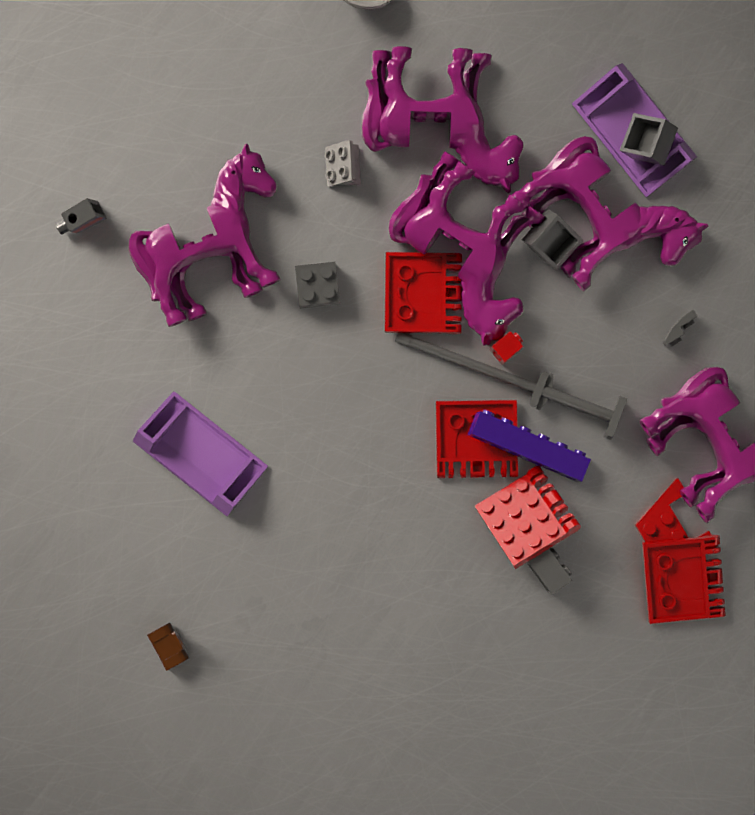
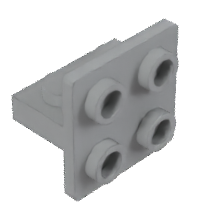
M348 140L325 147L327 186L360 185L359 145L353 144V141Z

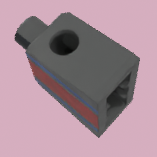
M86 198L63 212L61 215L64 220L57 223L56 227L61 235L68 231L80 233L107 218L98 201Z

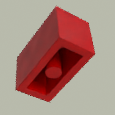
M510 331L491 346L490 351L503 365L524 347L522 345L523 340L516 332L513 334Z

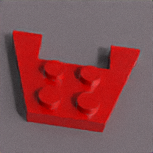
M679 478L672 482L635 524L644 542L689 538L670 507L672 502L682 497L680 490L684 487ZM706 531L698 537L711 535L710 531Z

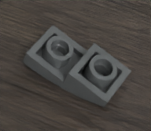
M694 310L683 316L671 328L663 341L664 346L669 343L671 346H674L682 341L680 337L685 333L681 326L686 329L695 323L693 319L697 317V314Z

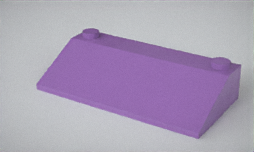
M623 63L612 68L572 103L645 197H648L697 158L696 154L678 132L675 135L664 166L632 159L620 151L633 113L669 121Z
M174 391L141 426L133 439L136 445L227 517L268 468V465Z

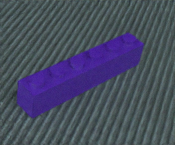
M490 411L476 412L467 435L575 482L583 481L591 461L590 458L585 457L586 453L576 449L571 451L567 449L568 445L561 442L555 444L549 441L550 438L543 434L534 435L531 433V429L524 426L518 428L512 425L513 422L506 418L497 419L494 417L495 414Z

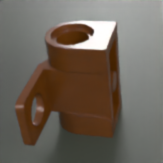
M171 623L147 635L166 671L189 659L185 651L186 647L177 630L174 631Z

